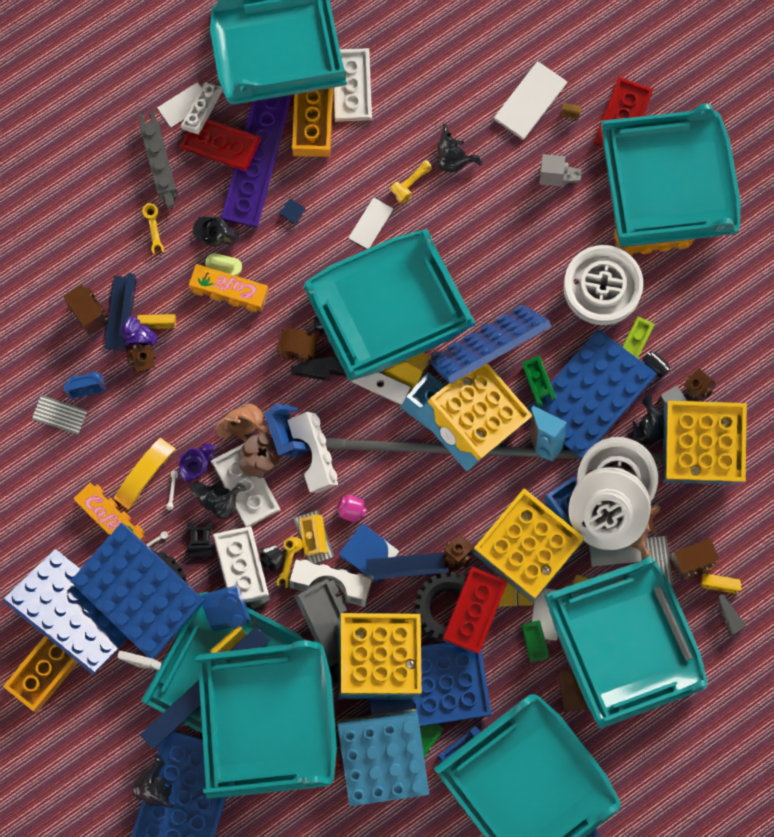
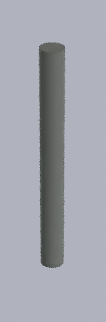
M660 586L654 588V593L685 661L692 659L691 653Z

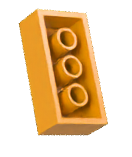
M333 88L294 95L293 156L331 157Z
M44 636L3 687L32 711L38 713L78 662Z

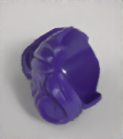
M128 317L122 326V336L126 339V346L131 345L133 347V345L144 343V346H153L158 341L154 331L148 326L141 325L140 320L136 317Z
M202 444L199 450L195 448L188 449L179 459L180 477L189 483L202 476L207 469V463L213 460V451L217 447L212 444Z

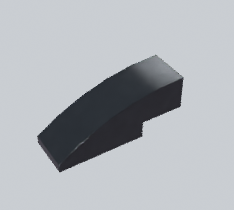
M337 357L313 359L291 367L292 376L329 381L331 374L347 377Z

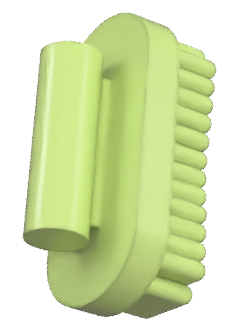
M212 253L206 258L205 263L208 268L238 277L242 271V263L239 259L217 253Z

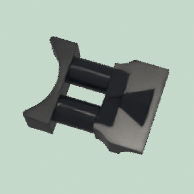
M188 522L187 530L190 532L188 558L213 557V547L210 544V532H213L212 522L200 528L194 527ZM198 532H202V541H198Z

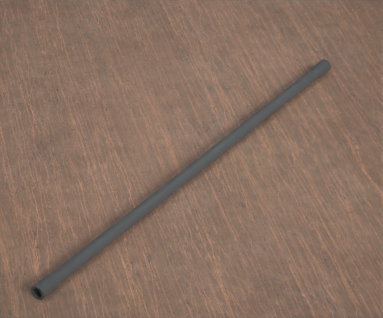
M326 438L327 450L348 449L451 454L443 444ZM498 446L488 454L491 456L542 458L535 453L534 448ZM562 449L556 457L580 459L569 449ZM651 453L655 462L663 463V453Z

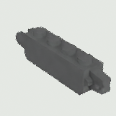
M154 110L149 113L152 122L145 123L144 115L142 113L138 114L141 123L140 129L159 199L161 201L166 200L169 210L175 208L173 198L177 197L178 193L158 120H156Z

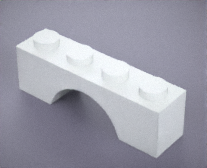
M305 412L289 419L288 423L293 438L304 440L312 451L311 466L304 474L309 491L320 493L337 486V474L331 464L332 458L326 448V438L321 431L319 417L316 413Z
M308 560L295 561L290 579L291 589L304 591L323 579L328 578L329 581L334 579L336 586L343 591L347 603L365 607L372 580L367 579L366 575L351 574L344 569H331L324 564L315 565Z

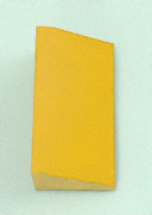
M175 314L137 316L141 325L148 326L150 329L176 328Z
M314 514L299 518L304 556L328 553L322 515Z
M702 573L700 587L738 594L741 591V581L739 579Z
M238 626L216 644L209 653L230 651L247 634Z

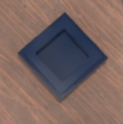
M289 199L279 214L296 225L306 209L294 200Z

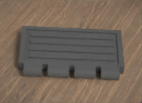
M327 578L295 595V599L315 641L321 643L324 647L328 666L330 667L338 663V620L340 614L346 611L347 607L342 596L336 597L335 595L339 590L334 579L329 581Z

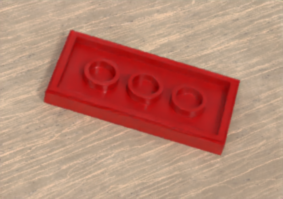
M618 77L602 121L644 116L654 89ZM600 124L593 144L604 148Z
M207 119L199 134L187 131L179 147L181 150L246 172L261 142V137Z
M471 567L442 640L479 655L508 581Z

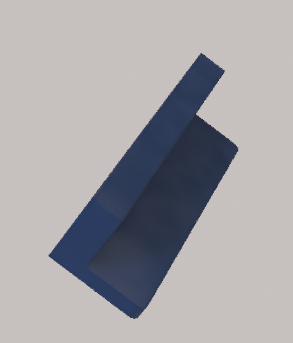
M127 273V277H114L104 348L107 350L127 352L128 346L125 345L126 339L122 336V326L127 318L132 316L137 284L135 274Z
M443 552L366 559L367 579L372 580L449 572L448 568L444 566Z

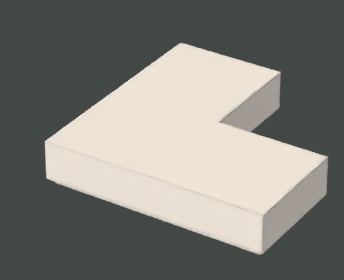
M120 650L117 656L118 659L148 670H160L162 664L152 658Z

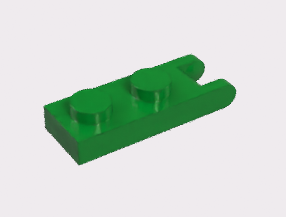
M538 355L523 362L522 365L538 406H543L541 399L549 395L553 401L557 400L541 357Z

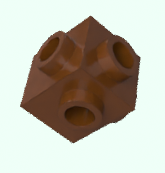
M144 343L133 345V349L129 350L127 355V361L129 366L132 365L134 373L155 368L153 361L156 360L154 349H150V345L144 346Z
M700 368L695 373L690 374L684 384L688 389L686 393L694 400L698 397L701 401L707 399L712 394L713 388L717 385Z
M459 535L453 542L449 541L443 548L445 563L456 570L462 566L465 567L471 561L474 546Z

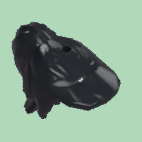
M443 123L442 134L437 144L439 152L437 165L444 172H456L471 162L482 166L483 162L480 156H467L458 147V145H463L464 141L452 138L447 124Z
M203 216L199 217L194 223L193 235L199 241H202L204 245L211 247L220 246L223 243L234 245L239 241L238 231L229 227L219 217Z
M648 394L642 400L647 414L642 417L639 426L637 427L635 421L632 422L634 429L632 440L641 445L652 444L658 439H663L664 414L653 406L652 394Z
M222 480L212 486H207L199 481L192 483L190 490L197 497L202 507L212 511L218 519L222 520L228 519L234 513L237 494L247 490L239 482L231 491L227 488H220Z
M156 754L154 756V765L136 779L133 784L132 793L137 799L144 800L148 805L164 806L173 809L174 805L168 802L173 786L169 785L168 789H165L164 782L158 775L165 765V761L160 755Z

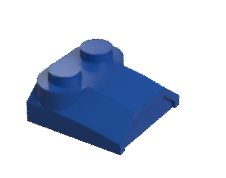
M98 371L89 372L81 376H71L63 387L69 400L107 391L103 374H98Z
M575 476L544 497L546 507L571 527L569 502L577 485Z
M238 585L201 595L205 600L202 607L209 626L213 631L231 627L237 628L238 626L242 628L246 623L251 622V617Z

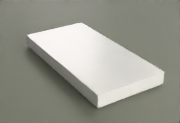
M369 48L340 49L347 85L334 87L335 122L372 120Z
M537 61L495 115L494 120L522 140H525L565 88L567 81Z
M242 444L211 460V463L225 488L231 491L239 482L247 489L237 494L236 510L244 525L250 527L281 511L264 478L250 477L240 469L238 459L239 452L244 445Z
M251 526L213 534L226 588L238 585L245 603L269 598Z

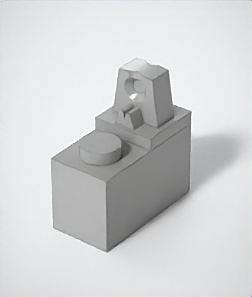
M543 154L539 184L565 187L566 183H580L581 169L568 167V163H565V156Z

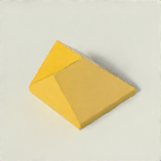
M420 353L383 370L381 374L409 386L410 391H412L423 378L429 367L428 360L431 358L425 353Z

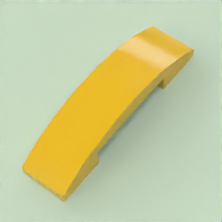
M159 438L136 464L113 499L130 510L140 497L141 491L176 449Z

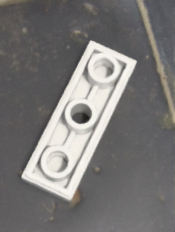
M204 83L181 125L182 130L195 134L200 133L223 91L220 86Z
M379 372L351 381L400 405L403 404L410 391L409 386ZM378 383H383L384 386H383V387H378L377 384H378Z

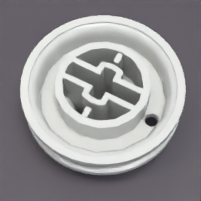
M608 245L593 246L577 254L569 264L564 279V296L570 309L582 320L595 325H611L627 318L637 307L643 291V277L637 262L627 252ZM575 279L579 280L580 283L578 285L573 283ZM600 285H604L605 290H600Z
M612 437L596 443L586 452L578 469L577 484L588 474L589 470L618 468L637 477L645 486L650 502L652 501L658 485V470L654 458L643 445L629 438ZM614 461H619L614 463L613 466H608L610 463ZM622 462L627 463L631 469H626V464Z
M601 468L585 475L574 488L569 502V518L572 527L585 537L584 541L604 550L621 549L638 540L647 527L651 512L650 498L645 486L637 477L618 468Z

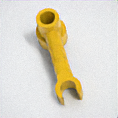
M425 160L402 184L395 182L390 187V190L396 195V199L401 204L407 202L412 196V193L407 188L432 169V164L428 160Z
M148 203L143 207L142 212L149 221L153 245L151 249L155 255V248L159 246L162 253H164L156 222L158 209L154 204ZM150 211H154L152 215H148Z
M290 537L284 541V548L287 550L282 573L276 582L277 586H281L282 580L285 579V588L290 587L289 574L294 553L299 552L303 547L302 540L298 537Z

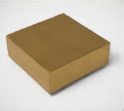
M563 103L561 115L579 119L582 106Z

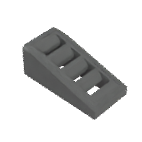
M721 594L717 598V603L729 633L733 636L742 630L746 624L725 596Z

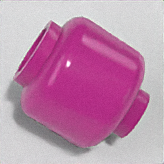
M350 494L345 497L342 496L337 505L339 516L354 523L359 518L363 519L367 510L364 507V500Z

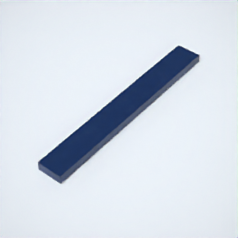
M256 626L230 651L265 647L270 640ZM199 680L140 734L153 750L201 706Z

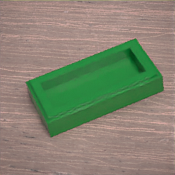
M540 620L522 624L521 628L530 663L550 659Z
M439 724L420 728L424 758L444 731V728Z

